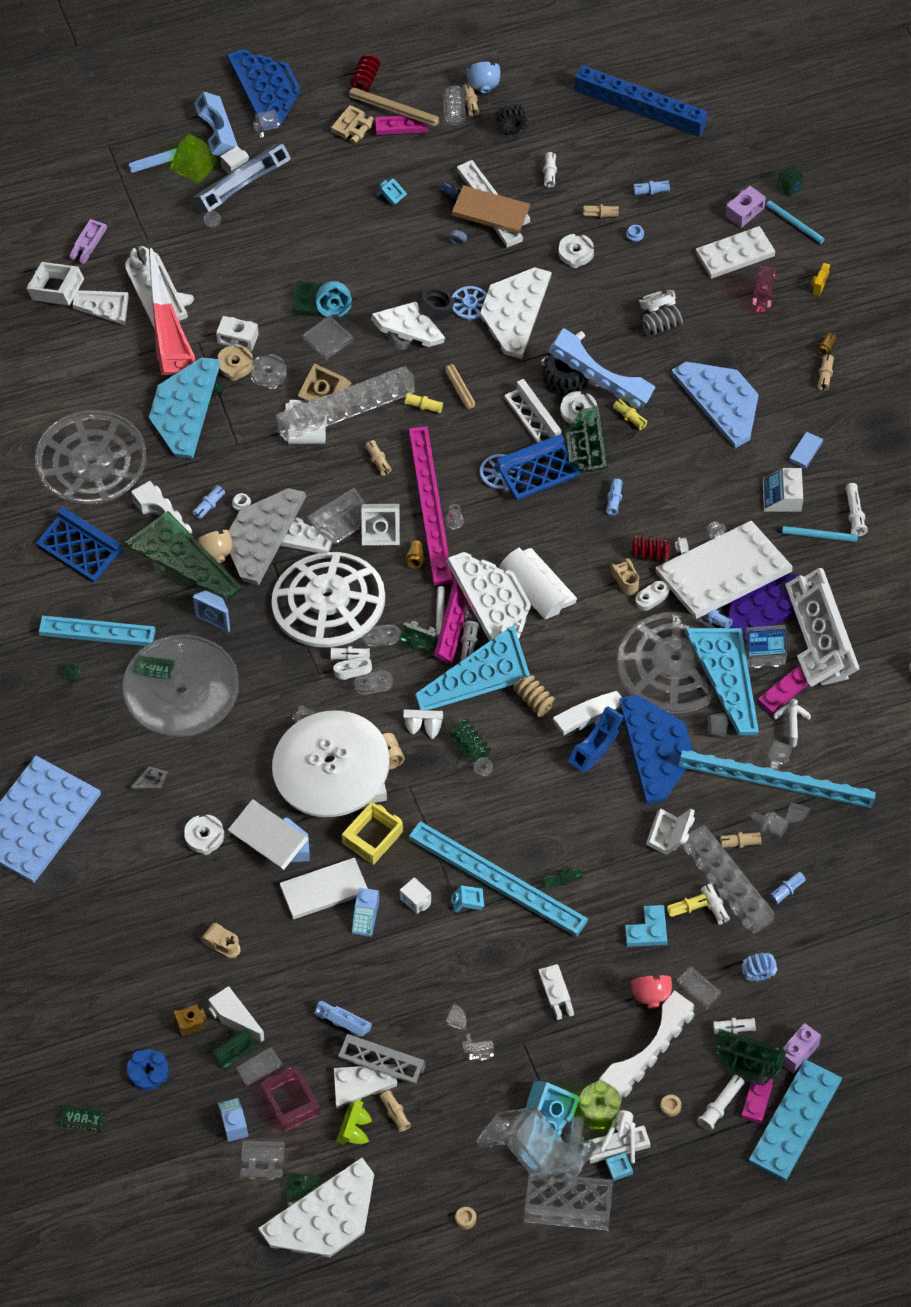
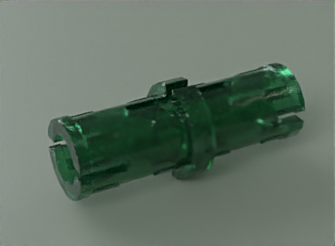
M580 866L564 871L561 869L557 873L541 877L544 889L560 884L563 886L567 882L583 878V873Z

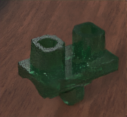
M416 621L403 624L401 640L411 643L410 648L413 650L419 646L433 651L437 629L432 627L427 628V630L420 628L421 625Z

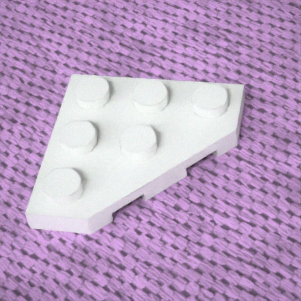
M417 302L373 313L371 316V320L382 332L388 333L390 331L398 334V337L409 341L415 339L423 342L422 345L427 347L444 343L445 337L431 319L421 313Z

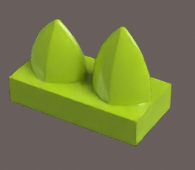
M356 1099L349 1104L336 1142L343 1145L346 1142L354 1144L369 1142L365 1133L355 1126L356 1124H368L372 1121L368 1112L362 1108L364 1102Z

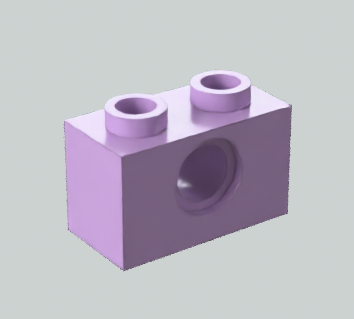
M749 186L742 190L735 199L727 203L725 217L742 228L765 208L766 197Z
M804 1023L779 1052L778 1063L795 1074L802 1066L804 1060H807L819 1046L821 1035Z

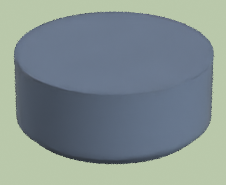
M453 230L449 235V240L455 245L462 246L466 243L467 235L461 231Z

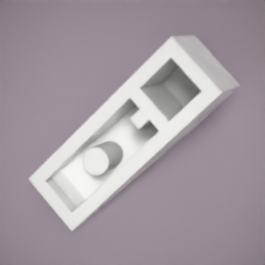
M229 986L208 999L210 1006L208 1010L214 1019L218 1018L222 1024L255 1040L264 1041L263 1030Z

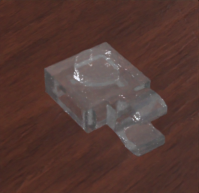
M774 740L768 755V760H771L770 768L778 771L780 764L787 765L793 746Z

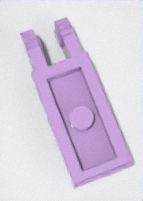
M90 219L75 242L70 259L75 260L81 250L83 253L80 256V263L84 264L106 231L107 225Z

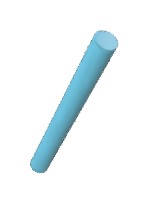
M772 201L767 202L766 206L818 243L822 244L825 238Z
M783 526L782 531L783 534L857 542L858 535L813 529Z

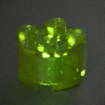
M600 1080L588 1085L582 1091L579 1099V1115L581 1121L591 1129H609L612 1121L616 1119L621 1109V1097L615 1087Z

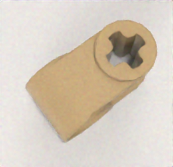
M627 558L625 562L610 565L611 573L623 593L629 596L637 594L639 590V575L635 571L631 560Z
M212 923L201 938L205 946L227 958H235L240 953L237 935L224 929L217 923Z

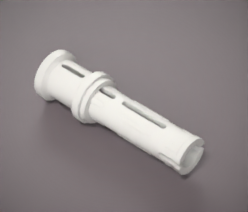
M849 483L846 486V492L850 508L848 518L852 524L851 534L863 536L868 532V529L864 523L865 514L861 510L858 487L855 483Z
M734 1075L715 1102L709 1103L707 1111L703 1116H699L697 1122L703 1129L712 1131L716 1121L723 1117L724 1109L744 1084V1080L741 1077L737 1081L739 1076Z

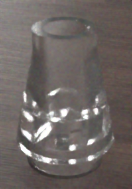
M451 504L449 506L445 519L446 524L451 529H458L464 523V518L458 504Z

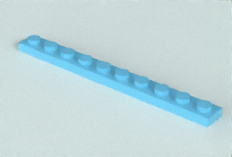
M682 750L679 767L872 808L876 792L866 788L859 789L847 784L832 783L829 780H818L810 776H799L791 772L776 771L769 767L762 768L750 763H739L732 759L725 760L716 758L713 755L697 754L694 751Z
M421 821L409 835V840L575 937L579 935L586 925L588 918Z

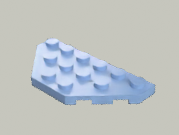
M685 362L672 369V376L734 448L750 440L759 394L738 370Z

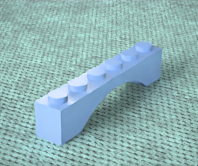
M565 328L559 332L548 350L555 358L562 360L572 369H576L586 378L598 383L600 387L612 392L617 398L626 401L631 407L638 410L645 406L655 389V386L641 377L620 376L601 367L588 355L579 337Z

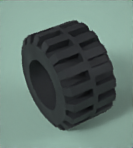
M548 353V356L544 359L543 379L546 387H550V391H556V394L560 395L562 393L566 396L572 392H581L582 388L587 386L588 378L576 369L569 367L562 360L555 358L551 353ZM562 369H570V370H572L573 372L563 373V372H560L559 370H562Z

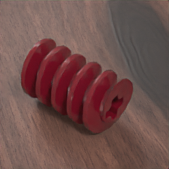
M368 54L361 56L350 79L352 88L369 92L377 75L376 73L381 66V62L377 57Z
M635 534L631 555L634 552L635 558H638L641 553L642 558L645 559L649 554L650 560H653L656 555L658 561L664 556L665 562H668L671 542L668 544L667 538H664L661 543L659 537L653 542L652 536L646 541L644 535L638 540V536Z

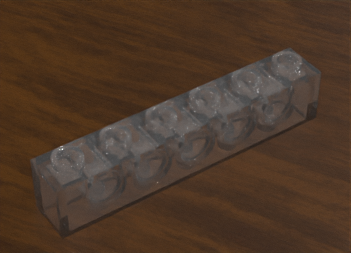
M703 825L689 833V838L683 845L684 850L688 855H692L697 867L700 870L703 869L707 874L708 881L718 888L720 896L729 902L733 913L740 916L744 927L747 930L750 929L755 934L772 924L775 913L708 828ZM706 849L708 852H702L700 850ZM712 864H718L719 867H714ZM723 879H730L731 881L726 882ZM740 893L743 896L738 897L735 894ZM748 908H752V909H754L755 911L750 912V911H748L747 909H748Z

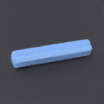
M172 149L130 162L129 169L131 173L166 163L178 159L179 153L177 149Z

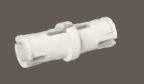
M552 152L545 154V167H543L545 175L544 185L547 187L555 186V173H557V167L555 166L556 154Z
M348 646V648L331 647V660H351L360 657L370 659V648L361 649L352 648V646Z
M712 884L707 885L708 889L705 885L702 887L701 892L706 897L709 910H712L718 924H723L722 920L726 923L730 917L723 907L722 899L718 898Z
M731 1018V1020L713 1021L714 1034L730 1032L737 1034V1032L756 1030L754 1018L739 1020Z

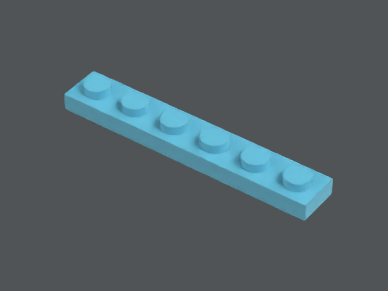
M42 616L39 635L153 647L156 630L154 626Z

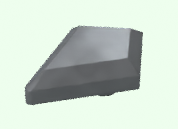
M726 712L708 716L707 731L709 735L719 738L726 736L729 717Z
M149 766L131 786V789L161 790L168 771Z

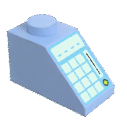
M359 888L355 904L352 934L372 937L379 906L378 890Z
M236 1098L218 1103L228 1142L248 1137L247 1125L239 1099Z

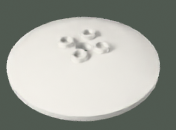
M325 711L298 721L282 736L274 752L272 771L278 791L292 807L312 816L336 817L360 809L378 794L389 772L390 757L383 735L370 721L350 712ZM327 756L335 757L332 762L324 761Z

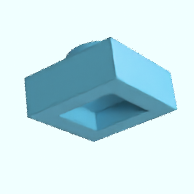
M626 1153L606 1159V1165L613 1181L633 1174Z

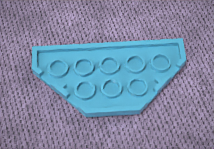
M201 357L158 385L149 418L175 457L190 459L194 457L219 370V359Z

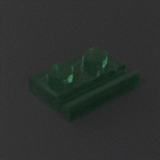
M297 281L292 314H315V316H318L316 295L323 283L315 284V282Z

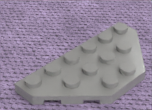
M288 488L239 511L229 532L233 544L230 554L242 581L256 585L260 584L306 498L305 492Z

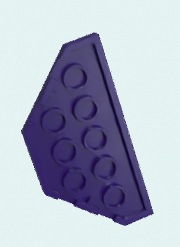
M788 573L731 601L728 618L732 619V625L729 628H741L743 641L746 643L748 642V632L769 630L795 615L796 613L785 584L798 576L805 575Z

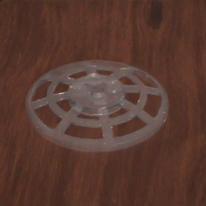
M85 410L59 419L45 431L36 448L35 463L41 482L54 495L73 503L97 504L121 496L136 484L145 468L146 446L140 431L126 418L109 411ZM102 419L111 421V424L107 431L101 429L85 430L82 420ZM75 422L76 433L68 436L60 444L51 439L60 429ZM118 425L131 432L136 438L137 443L127 447L124 441L114 434ZM97 435L104 438L101 442L88 441L87 436ZM80 438L81 444L75 447L73 451L66 448L72 441ZM113 440L122 450L112 453L108 447L109 442ZM48 445L56 450L53 457V468L42 469V455L45 446ZM140 449L141 464L138 473L128 472L130 454ZM61 453L69 457L70 466L59 467ZM125 456L123 470L113 468L114 460ZM88 460H96V462L93 464L87 463ZM72 472L77 479L73 484H70L62 474ZM109 474L117 476L113 482L104 486L102 479ZM56 475L58 480L69 489L64 494L55 490L48 483L45 476ZM123 478L132 480L119 491L110 495L107 494L106 490L116 486ZM84 481L95 482L97 488L85 489L80 488ZM75 492L85 494L99 493L100 495L99 498L91 499L75 498L71 496Z
M665 612L647 617L635 624L627 632L619 647L617 658L618 672L627 691L632 696L639 695L668 713L695 711L709 705L718 698L715 690L706 682L709 679L706 672L701 676L695 670L699 659L689 640L680 637V629L686 630V628L694 627L680 624V618L698 622L707 628L716 627L700 617L695 619L693 615L688 613ZM673 618V623L660 625L651 630L644 626L646 623L657 619ZM673 628L672 636L662 639L656 634L659 631ZM636 630L643 633L644 636L639 641L636 652L624 653L625 646L631 635ZM649 638L656 643L653 651L641 652ZM672 655H678L680 659L672 660L670 657ZM641 659H652L654 669L647 673ZM635 660L637 670L643 678L636 686L632 684L626 674L624 661ZM659 674L671 679V686L662 684L654 680V678ZM689 675L695 680L691 684L678 686L679 679L686 678ZM650 684L659 690L670 692V703L654 700L644 695L641 691ZM701 687L707 694V696L697 701L678 704V693L688 692Z

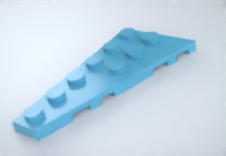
M515 626L509 627L417 692L415 696L419 709L432 710L515 685L520 679L529 677L530 674Z
M686 628L685 634L737 734L757 735L759 730L742 629Z

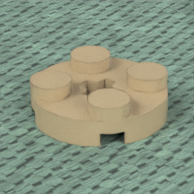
M228 346L221 350L218 355L220 361L219 372L232 381L248 375L254 368L252 353L243 346H240V348ZM232 360H239L238 364H232Z

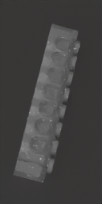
M406 366L278 413V432L286 441L405 397L407 393L413 394L415 393L414 375Z

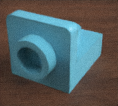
M394 178L389 182L385 180L379 186L380 190L377 193L378 196L383 194L392 206L407 195Z
M461 885L451 897L454 911L459 912L462 907L481 910L484 907L483 889Z

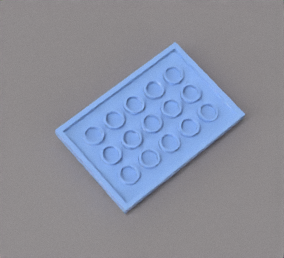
M35 756L0 801V866L34 884L101 795L100 790Z

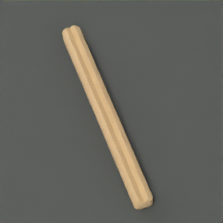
M352 88L349 91L351 98L432 126H436L439 123V117L357 88Z

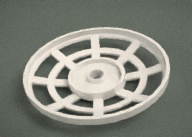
M341 552L318 553L297 561L280 576L272 593L273 614L282 631L297 642L314 647H335L357 640L369 632L378 622L385 606L384 584L377 571L363 559ZM332 558L331 562L318 563L310 567L304 565L317 559ZM340 558L349 559L366 568L357 571L349 565L339 563ZM329 567L327 574L317 576L313 572V570ZM338 567L352 574L342 578L335 573ZM295 569L301 571L294 578L290 588L279 589L282 582ZM305 575L311 580L306 587H296ZM374 575L378 584L379 597L367 594L364 576ZM358 580L361 585V593L350 591L349 583ZM325 592H331V593H332V594H331L330 596H328V597L323 596V594H324ZM305 594L306 602L297 608L294 602V595ZM288 595L289 606L293 613L284 620L278 609L277 596ZM350 598L358 599L357 606L349 612L346 606ZM366 601L377 604L371 617L360 626L354 617L359 614ZM310 608L313 612L319 614L318 620L311 619L303 613ZM340 612L343 616L336 620L326 621L327 615ZM298 618L308 625L317 627L316 637L301 634L289 625ZM348 622L354 630L342 636L323 638L325 627H335Z

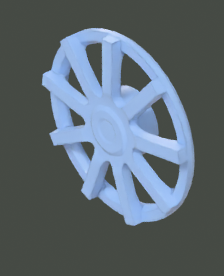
M474 286L458 289L453 293L452 297L462 301V303H454L452 311L457 317L459 316L469 321L479 318L481 312L476 307H483V304L478 302L485 300L487 293L481 288ZM467 289H475L474 294L468 295ZM463 290L465 297L462 298L457 293ZM479 291L482 292L484 296L477 299V293ZM463 306V308L460 311H457L455 309V307ZM465 310H468V315H464L462 313ZM471 310H474L477 314L471 315Z
M505 454L492 455L481 464V480L491 489H508L501 474H497L495 471V463L491 460L495 457L501 458L506 456ZM489 462L493 469L485 468L484 465ZM512 470L506 471L509 477H512L509 475L511 473H518ZM483 471L493 474L484 477ZM496 477L493 484L488 481L489 479ZM499 479L502 480L503 485H496Z

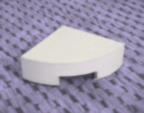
M177 292L183 306H189L193 302V295Z

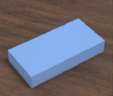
M806 432L792 453L789 462L806 469L821 446L823 439Z

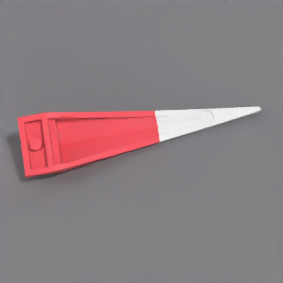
M150 248L149 263L157 360H159L161 375H175L194 363L195 356L171 304L153 249Z

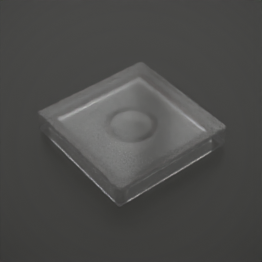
M330 315L302 335L303 339L326 360L353 341V336Z

